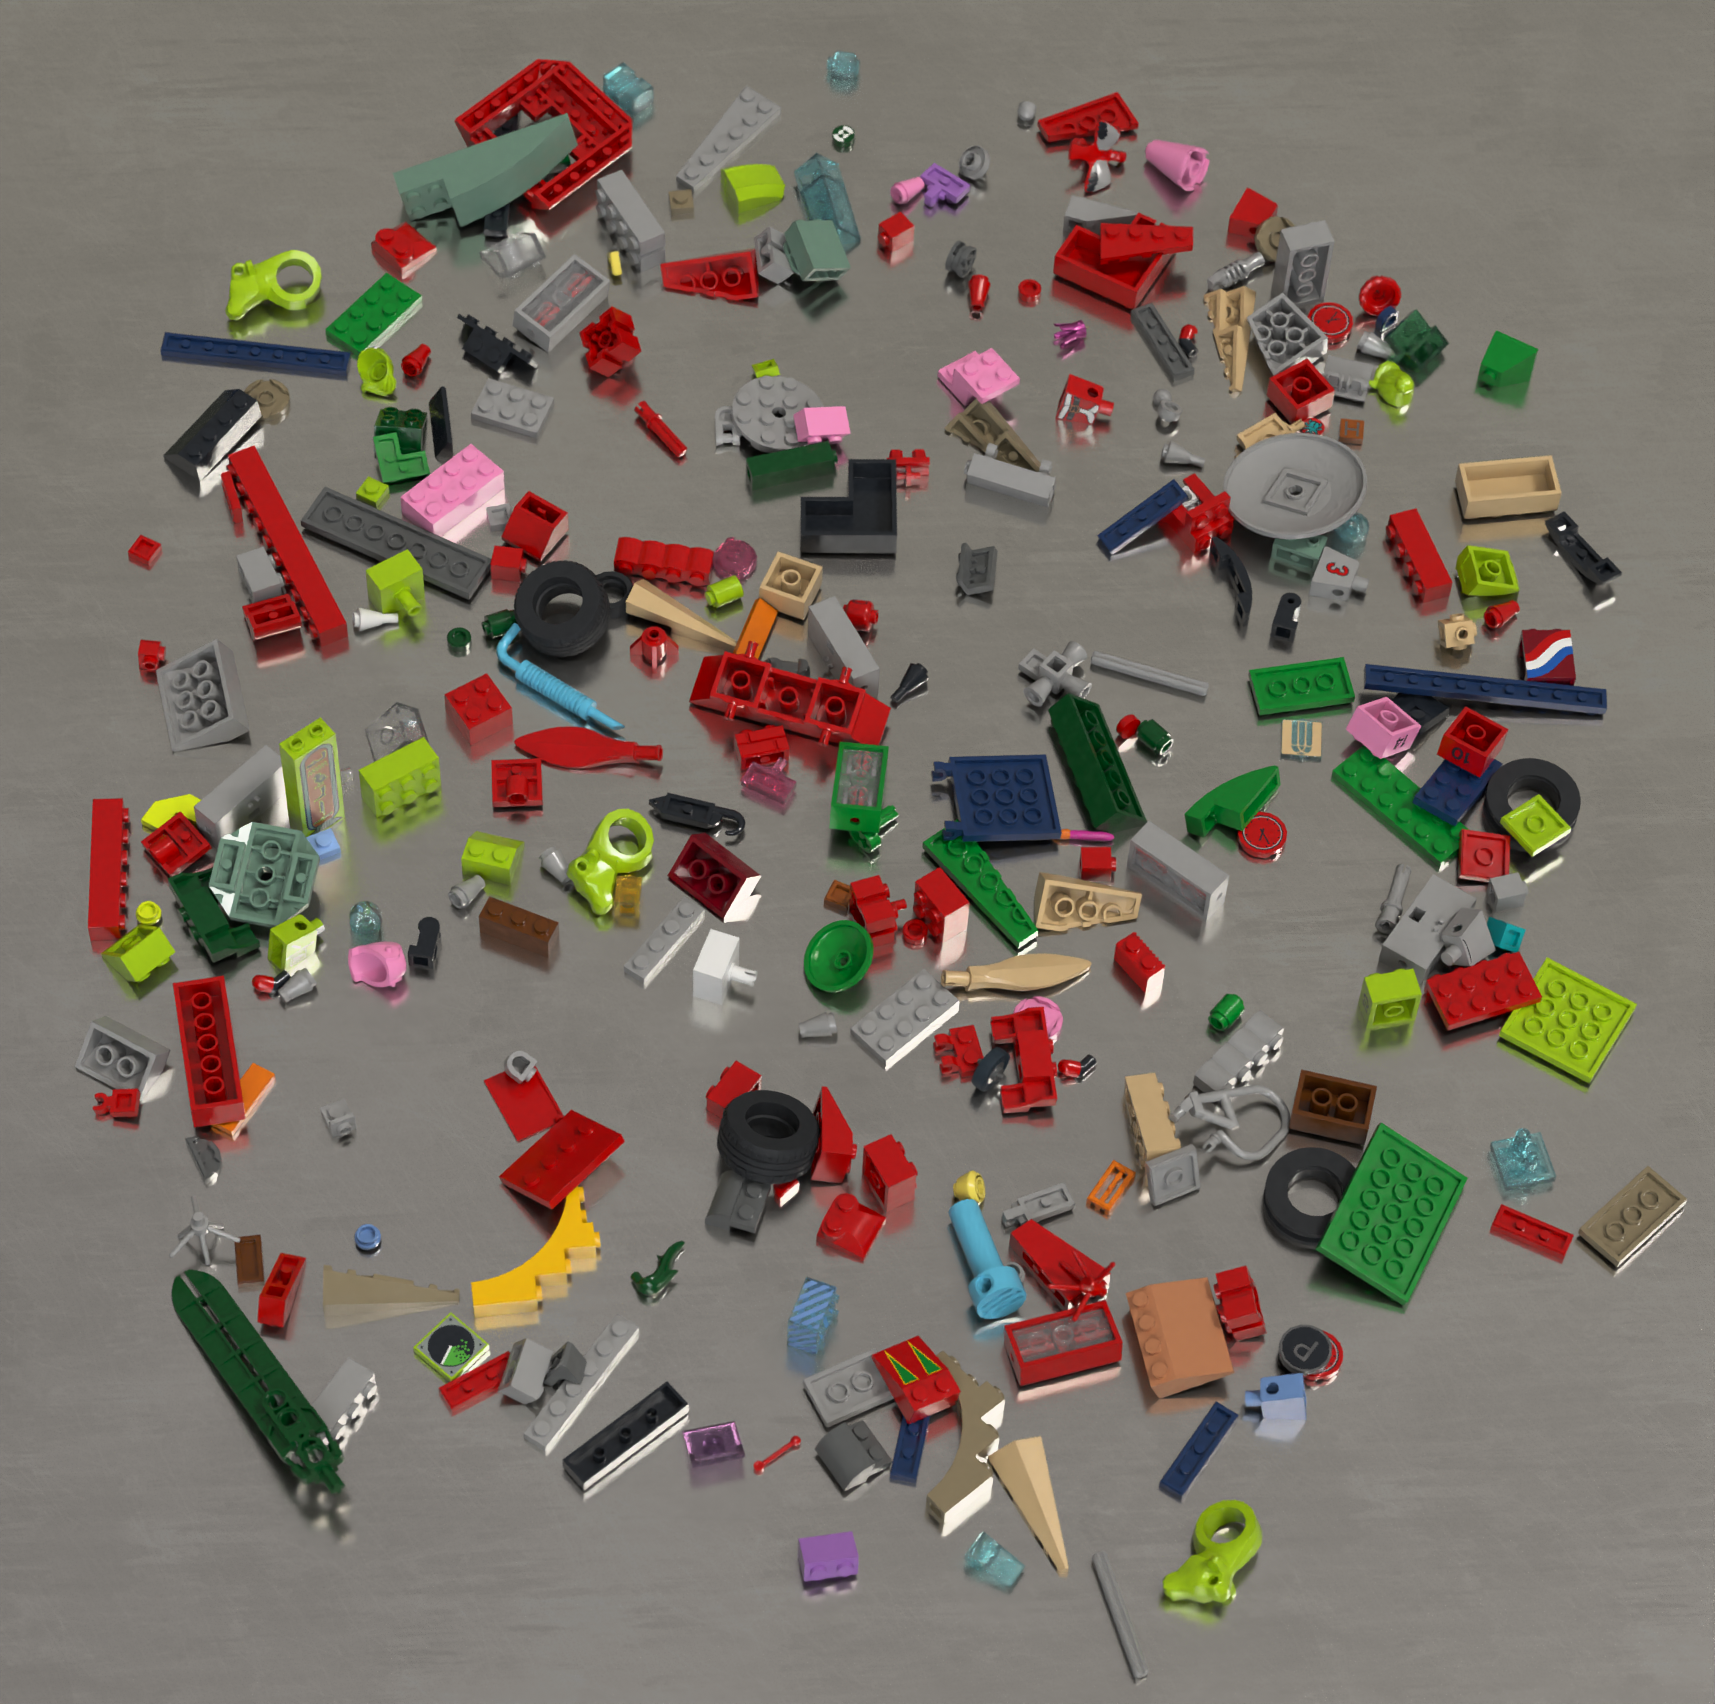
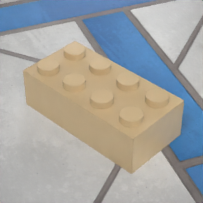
M1552 455L1461 463L1458 465L1455 478L1464 519L1556 511L1562 494Z

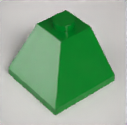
M1496 330L1481 362L1478 379L1498 388L1528 382L1532 378L1538 349Z

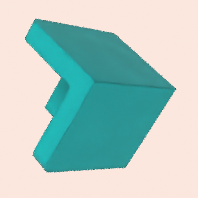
M1489 917L1487 926L1494 946L1515 953L1518 952L1526 929Z

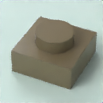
M691 190L668 192L671 215L694 213Z

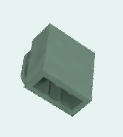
M799 219L794 221L784 233L786 238L783 244L785 255L791 269L801 276L802 281L840 280L851 268L832 220L816 219L814 221H804Z

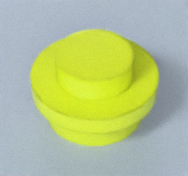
M152 901L142 902L136 910L137 921L144 925L156 924L161 918L160 907Z

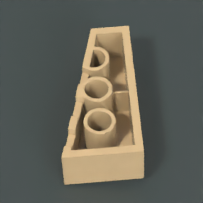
M1155 1073L1125 1076L1124 1096L1130 1122L1133 1123L1134 1140L1139 1148L1140 1166L1145 1167L1143 1177L1145 1187L1148 1186L1145 1162L1181 1148L1179 1138L1175 1139L1174 1137L1175 1124L1168 1117L1170 1115L1168 1101L1163 1100L1162 1082L1158 1083Z

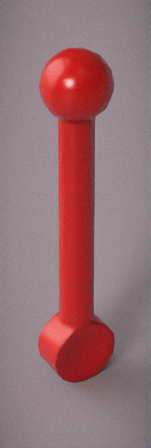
M793 1436L789 1443L763 1461H756L753 1465L754 1471L761 1473L765 1465L792 1446H798L801 1443L800 1437Z

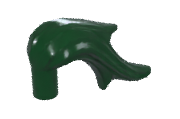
M684 1241L672 1244L662 1256L657 1255L658 1266L653 1274L643 1278L638 1271L632 1273L630 1278L640 1293L645 1296H654L673 1279L678 1270H671V1266L677 1254L684 1247Z

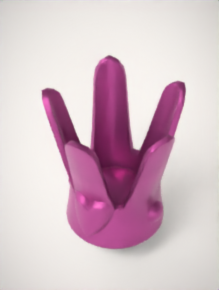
M1082 320L1074 323L1054 324V326L1060 327L1062 330L1055 333L1054 337H1066L1063 343L1060 344V347H1063L1075 339L1085 338L1087 335L1086 329L1089 326L1085 327Z

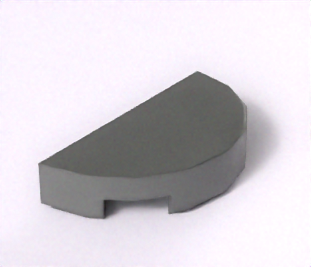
M197 1136L185 1138L205 1184H207L220 1172L222 1160L219 1148L214 1142L199 1139Z

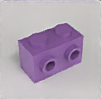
M852 1531L798 1539V1560L804 1581L858 1574L859 1556Z

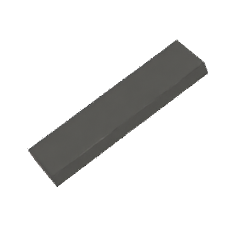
M1153 303L1131 310L1132 318L1172 381L1175 382L1194 375V367Z

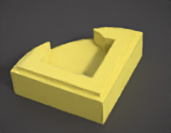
M607 252L608 263L611 264V273L614 276L622 275L619 252Z

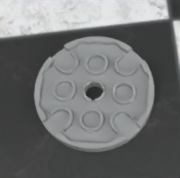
M763 376L749 381L738 390L732 404L731 420L740 437L744 436L751 442L752 447L766 453H773L808 445V442H798L793 415L803 408L824 406L813 390L794 378ZM779 411V413L782 414L784 417H775L774 413Z

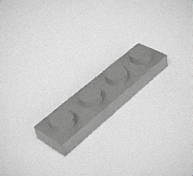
M683 897L624 965V972L645 984L704 916L705 909L688 898Z

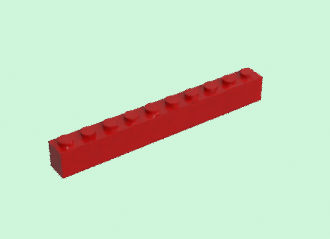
M255 445L229 454V465L226 466V469L230 471L232 479L234 478L237 482L235 487L238 495L245 498L244 504L248 514L252 513L255 517L253 522L258 532L262 531L264 545L267 550L271 549V555L276 567L280 566L283 582L285 585L289 584L291 588L292 600L295 603H299L300 615L303 621H308L311 637L313 640L317 638L321 647L347 638V623Z

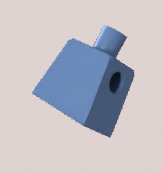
M1303 1373L1261 1378L1260 1390L1245 1391L1246 1407L1261 1406L1263 1417L1266 1419L1307 1420Z

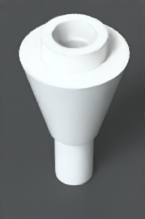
M358 607L357 611L353 612L352 615L353 627H357L360 632L384 623H398V613L382 614L381 612Z

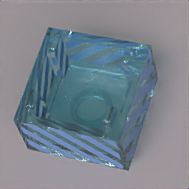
M806 1277L788 1320L787 1346L816 1356L819 1349L824 1350L825 1343L823 1340L832 1318H837L839 1311L835 1309L836 1303L839 1302L840 1298L836 1294L837 1287Z

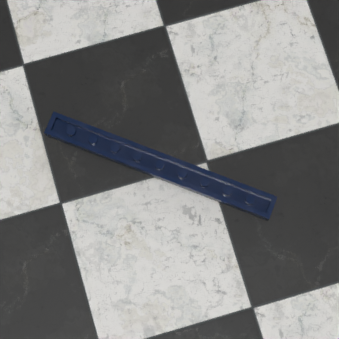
M1365 664L1364 689L1596 714H1605L1607 711L1606 689Z

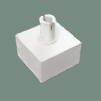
M710 929L693 969L694 997L722 1005L732 980L751 987L754 986L757 971L739 966V937Z

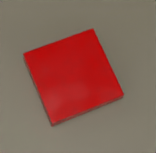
M1466 829L1460 831L1458 878L1489 882L1490 878L1509 874L1510 836Z

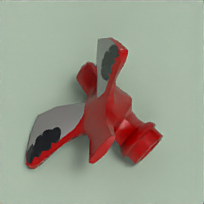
M1098 119L1093 143L1088 144L1084 138H1074L1069 148L1068 160L1083 159L1089 164L1084 186L1085 193L1101 190L1111 184V173L1108 167L1109 161L1123 163L1126 160V152L1111 149L1117 142L1120 132L1113 125L1102 119Z

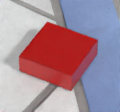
M140 535L128 550V557L149 566L161 551L162 546L160 543Z

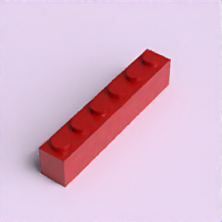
M123 798L93 799L88 908L90 941L119 940L121 938V930H126V915H122V908H127L126 893H123V887H127L128 878L127 872L123 871L124 865H128V851L124 850V844H129V831L125 829V823L130 822L129 808H125Z

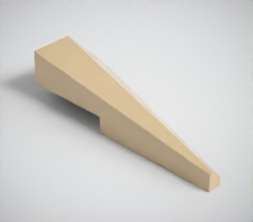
M1246 286L1228 292L1219 289L1204 295V301L1208 303L1210 310L1208 315L1213 320L1215 327L1213 333L1220 358L1225 363L1226 368L1224 372L1229 377L1231 384L1229 390L1232 392H1242L1251 332L1247 317L1253 314L1256 292Z
M645 579L634 583L626 600V613L670 626L671 633L731 652L734 651L737 644L736 640Z

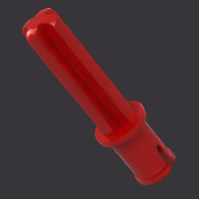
M646 401L638 403L641 409L636 406L634 411L644 420L646 427L652 429L676 457L685 455L687 447L662 421V416L656 414Z

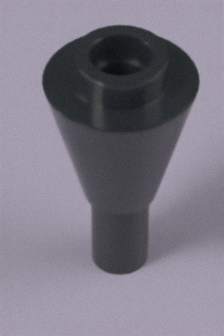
M910 663L899 688L890 698L895 703H898L906 693L911 692L929 680L927 669L920 663Z

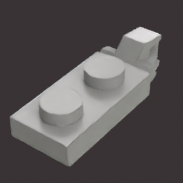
M1061 1183L1018 1198L1017 1202L1012 1204L1011 1209L1002 1212L1001 1219L1005 1227L1017 1225L1018 1223L1021 1226L1030 1219L1038 1222L1075 1208V1202L1065 1183Z

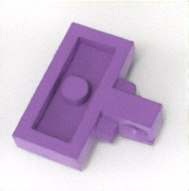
M933 163L920 176L924 184L928 186L927 192L924 194V203L929 207L935 205L939 199L945 200L946 198L956 204L970 191V184L936 163Z

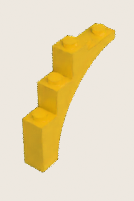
M577 1186L566 1196L564 1211L556 1230L547 1243L532 1258L512 1271L500 1276L471 1282L474 1318L538 1311L537 1301H543L541 1287L567 1284V1274H572L570 1260L596 1258V1248L601 1247L599 1232H594L593 1222L587 1223L586 1209L581 1210L580 1202H585L583 1186Z

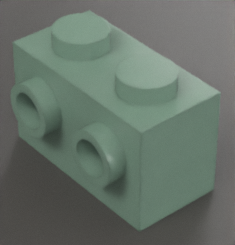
M1318 535L1302 539L1276 538L1273 543L1271 558L1315 572L1324 547L1327 545L1328 537Z

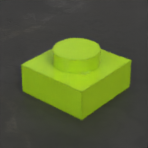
M774 359L751 365L756 378L780 375L778 365Z
M368 476L356 492V499L377 508L388 494L389 486Z

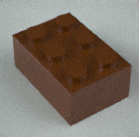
M1301 1069L1289 1129L1365 1145L1377 1086Z

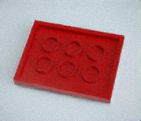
M570 1110L509 1166L499 1178L502 1184L553 1209L625 1141L622 1134Z

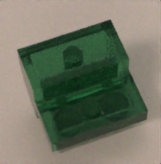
M1417 309L1411 311L1384 337V340L1396 354L1393 360L1403 369L1414 373L1422 371L1449 344L1437 326L1430 327Z

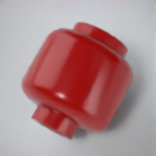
M852 599L843 606L844 612L856 631L868 632L873 624L876 625L878 622L879 612L874 609L871 601Z

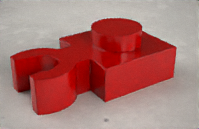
M138 1088L113 1089L112 1096L97 1093L95 1094V1099L97 1102H103V1104L93 1106V1110L98 1115H104L110 1111L112 1117L138 1116L141 1093Z

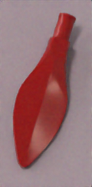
M582 727L549 728L523 735L514 741L515 745L527 754L541 758L542 761L570 769H585L613 763L639 764L640 760L661 761L663 758V748L661 745H638L637 742L617 740Z

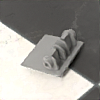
M1328 355L1322 376L1335 389L1334 396L1365 402L1374 365Z

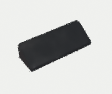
M445 386L440 387L429 401L435 458H448L453 455L447 392Z

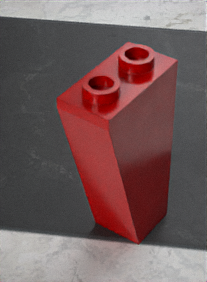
M1032 1219L1010 1233V1247L1064 1310L1078 1307L1085 1295L1082 1291L1049 1289L1047 1287L1048 1284H1080V1280L1060 1265V1262L1064 1261L1085 1277L1072 1254V1249L1076 1248ZM1077 1250L1091 1276L1097 1278L1105 1268ZM1110 1272L1101 1281L1102 1286L1106 1289L1109 1287Z

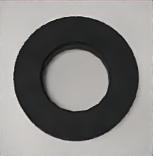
M1523 758L1506 763L1493 774L1488 783L1484 798V814L1489 826L1496 834L1510 836V844L1523 848L1500 823L1503 816L1513 811L1508 804L1507 796L1512 791L1522 787L1537 788L1550 795L1556 803V812L1571 827L1570 833L1572 832L1579 814L1581 797L1575 781L1565 770L1545 760ZM1567 834V835L1564 836L1563 838L1559 839L1558 841H1556L1555 843H1553V844L1550 845L1549 847L1554 846V845H1556V844L1562 842L1564 839H1566V838L1569 836V834Z
M1300 1148L1283 1155L1271 1167L1266 1179L1263 1205L1267 1218L1273 1227L1284 1237L1299 1244L1317 1246L1334 1211L1324 1216H1311L1302 1213L1291 1204L1288 1198V1188L1294 1181L1301 1178L1317 1177L1326 1180L1335 1187L1341 1199L1356 1168L1343 1156L1323 1148Z

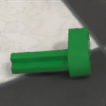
M888 805L882 809L880 828L898 817V813L895 811L896 808L893 805ZM849 830L852 839L864 851L871 853L881 846V839L878 833Z

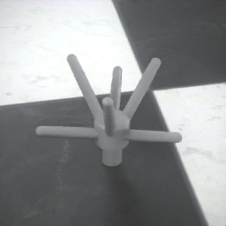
M193 1195L191 1196L194 1211L193 1218L190 1221V1225L177 1235L179 1239L183 1236L185 1237L172 1250L169 1256L173 1258L195 1235L200 1237L205 1264L210 1265L205 1237L208 1232L237 1243L240 1242V1238L220 1230L224 1228L223 1224L209 1221L199 1211L196 1197Z

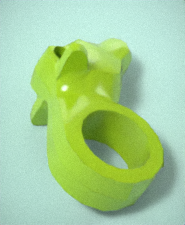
M298 250L280 253L258 264H252L251 260L245 261V263H236L232 266L230 272L229 300L225 313L229 319L236 322L241 321L248 311L267 299L288 310L306 309V305L311 303L320 291V284L323 278L321 268L315 258L306 252ZM287 266H300L309 272L313 282L308 290L300 294H291L281 289L277 283V275Z
M631 809L612 811L598 823L583 854L569 863L566 875L573 881L577 892L588 900L595 914H605L614 905L613 890L618 873L641 870L653 858L651 851L654 842L652 828L640 813ZM623 826L633 832L638 841L637 854L625 855L613 848L609 841L608 832L610 827Z
M1222 1500L1204 1510L1194 1527L1192 1538L1197 1554L1189 1557L1177 1571L1169 1573L1163 1578V1592L1170 1600L1190 1599L1204 1604L1210 1601L1225 1602L1228 1598L1233 1600L1236 1596V1589L1232 1581L1233 1576L1260 1548L1262 1529L1253 1509L1246 1503L1238 1500ZM1232 1522L1245 1524L1242 1534L1228 1543L1211 1541L1214 1532L1221 1526Z

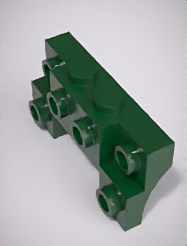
M213 867L196 873H179L168 878L169 888L180 905L177 911L182 922H188L190 926L188 929L194 942L199 941L202 948L206 949L213 963L233 953L239 957L260 947V942L254 936L249 923L229 929V923L213 897L215 895L209 887Z

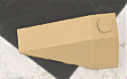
M1039 872L1034 895L1035 926L1040 929L1065 931L1069 928L1080 926L1089 927L1092 924L1136 919L1142 894L1071 877Z

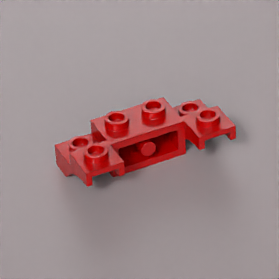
M1030 1007L1017 1013L991 1017L990 1025L993 1044L1014 1043L1019 1078L1018 1084L1002 1085L1000 1088L1003 1113L1029 1112L1030 1107L1055 1106L1057 1092L1054 1077H1057V1065L1051 1059L1054 1046L1053 1040L1048 1038L1044 1007Z

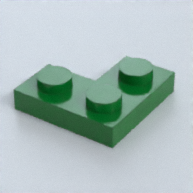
M397 432L373 437L382 483L389 484L430 475L425 451L401 455Z

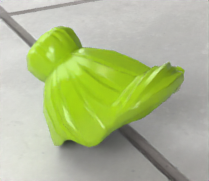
M368 348L361 351L358 356L357 369L363 381L361 390L364 394L369 391L386 397L396 389L393 363L390 356L383 349Z
M1386 361L1379 364L1375 371L1374 380H1369V385L1372 388L1378 389V392L1388 404L1395 407L1408 405L1413 399L1414 382L1410 375L1400 370L1399 366L1394 362Z

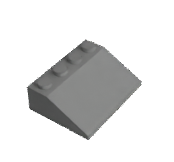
M218 639L156 670L172 751L177 752L230 741L250 731L233 651Z

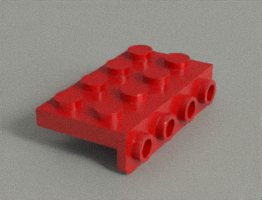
M1520 952L1505 953L1490 961L1482 960L1467 968L1459 967L1444 975H1433L1426 980L1424 988L1426 996H1431L1447 1030L1541 1002L1542 995Z

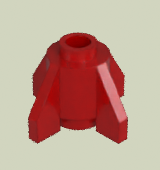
M656 626L649 627L630 645V656H639L643 653L648 660L652 661V673H657V661L662 659L665 654L679 655V645L666 635L662 628Z

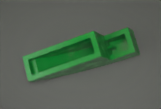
M1273 765L1248 772L1219 785L1204 795L1184 814L1187 832L1204 838L1216 823L1243 831L1281 785L1279 767Z

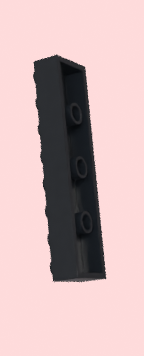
M666 1381L562 1460L563 1468L583 1490H586L688 1413L689 1404Z

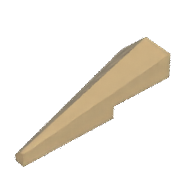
M1038 1436L1015 1440L988 1455V1461L998 1473L1002 1484L1010 1492L1015 1505L1032 1532L1039 1538L1044 1551L1051 1557L1058 1573H1068L1069 1566L1042 1438Z

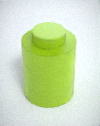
M735 575L707 586V592H705L708 604L710 606L713 605L715 608L724 606L744 596L741 583Z

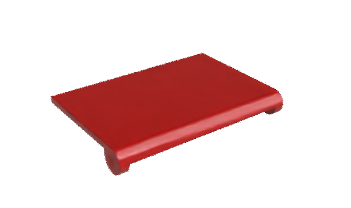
M538 1069L528 1082L524 1080L518 1083L508 1076L505 1071L484 1080L487 1089L517 1142L553 1127L564 1117Z

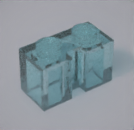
M624 62L603 75L604 93L609 98L614 99L623 110H627L631 115L635 116L654 103L653 87L642 77L638 79L635 76V72Z

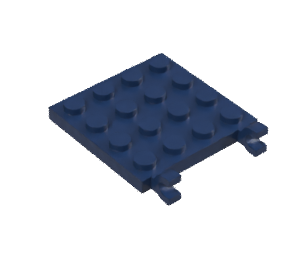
M1046 754L949 757L948 763L939 761L933 763L934 771H931L932 782L942 781L947 777H951L959 822L944 821L945 830H942L943 841L953 840L958 836H962V842L1061 838L1062 832Z

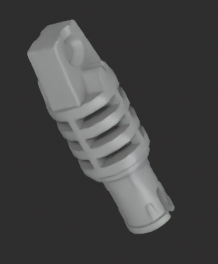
M1256 252L1244 260L1237 259L1224 266L1208 278V289L1213 292L1235 285L1247 278L1250 272L1265 265L1264 257L1260 252Z

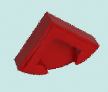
M795 1179L791 1182L773 1184L776 1198L782 1202L799 1187V1181Z

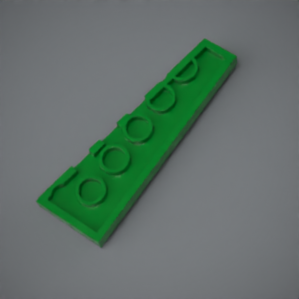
M940 830L923 842L922 848L1018 949L1038 936L1037 927L1022 905L1018 903L1011 889L1007 888L998 870L994 869L985 851H982L977 841L962 842V836H958L953 840L943 841L942 830Z

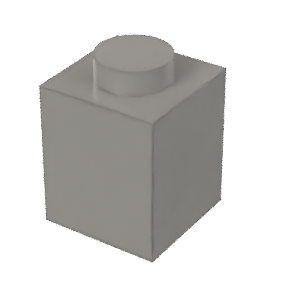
M1518 872L1490 878L1487 894L1494 912L1523 906L1525 897L1528 895V887L1526 882L1521 880Z

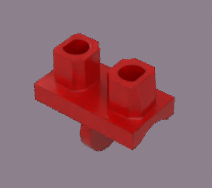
M924 449L913 450L912 457H903V451L890 450L889 458L887 459H896V480H905L906 486H911V479L929 476L930 457H926Z

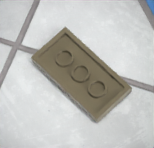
M1647 1166L1579 1229L1578 1234L1618 1267L1686 1204L1687 1198L1652 1168Z

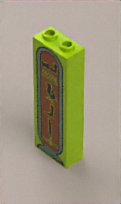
M320 717L279 743L289 824L291 829L302 831L305 837L324 831L345 817L336 734Z

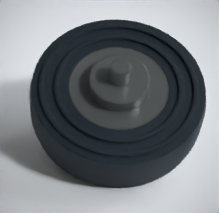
M995 1047L983 1059H978L977 1063L979 1065L973 1074L972 1084L981 1091H987L998 1079L1002 1080L1010 1055L1002 1048Z

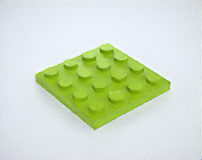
M1547 957L1533 978L1542 995L1541 1002L1513 1010L1502 1027L1499 1036L1590 1084L1636 1010L1637 1004Z

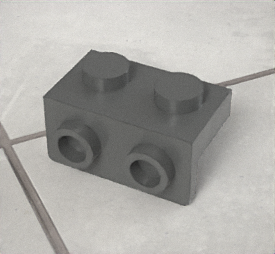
M962 543L961 553L958 554L959 572L956 574L957 584L962 587L967 595L994 590L998 552L994 546L971 550L967 543Z

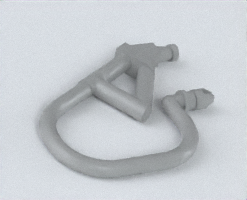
M1249 1085L1198 1094V1091L1191 1092L1184 1097L1185 1099L1177 1106L1176 1110L1169 1115L1170 1120L1177 1123L1180 1117L1189 1111L1190 1115L1195 1118L1235 1130L1240 1126L1230 1099L1250 1094L1266 1096L1279 1109L1282 1122L1278 1132L1260 1150L1246 1151L1240 1148L1223 1130H1217L1215 1133H1212L1202 1144V1151L1206 1148L1208 1150L1204 1153H1209L1216 1145L1222 1142L1233 1154L1245 1160H1259L1267 1156L1287 1135L1290 1123V1113L1285 1102L1273 1090L1262 1085ZM1220 1101L1225 1117L1203 1109L1202 1104Z

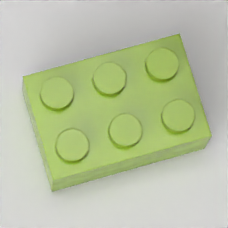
M424 737L359 769L361 797L374 816L378 818L382 815H388L396 808L412 803L417 797L425 793H431L441 786L439 757Z

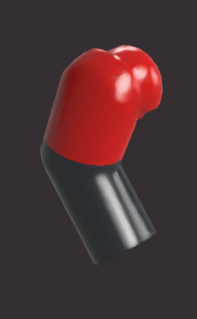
M1191 324L1184 325L1181 328L1178 339L1179 345L1189 357H1193L1198 353L1197 347L1192 342V339L1195 337L1194 334H1197L1198 331Z
M285 970L276 977L256 975L252 979V985L260 992L273 994L291 976Z
M1090 1054L1080 1062L1062 1059L1058 1063V1070L1065 1076L1081 1078L1097 1064V1061Z

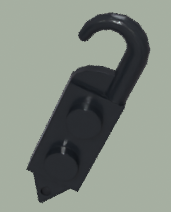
M668 792L666 796L649 799V805L659 812L663 819L706 829L717 826L722 818L735 820L738 826L732 831H726L725 834L727 836L738 835L745 828L746 822L740 812L715 806V803Z

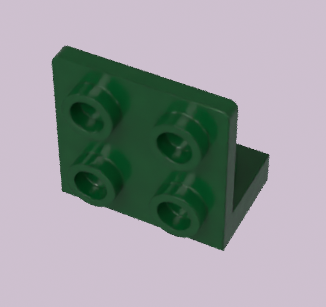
M395 407L380 409L374 425V436L397 432L401 454L422 451L423 428L427 420V412H422L420 409L403 411Z

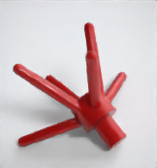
M1072 1249V1254L1085 1277L1066 1262L1061 1261L1060 1265L1080 1280V1284H1048L1047 1287L1059 1290H1078L1085 1293L1072 1317V1321L1076 1322L1090 1296L1104 1297L1106 1295L1107 1289L1102 1286L1101 1281L1114 1268L1115 1262H1111L1097 1278L1091 1276L1077 1250Z

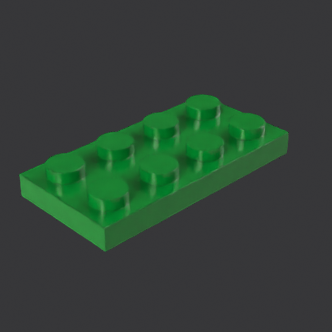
M385 273L325 329L326 336L359 356L361 351L373 348L422 302V295L390 274Z
M1344 657L1249 670L1248 676L1259 715L1355 701V694Z

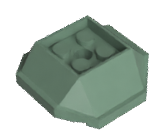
M251 822L233 833L220 838L209 887L230 920L273 928L300 914L309 907L320 857L302 831ZM268 872L273 874L270 880H261L263 874Z

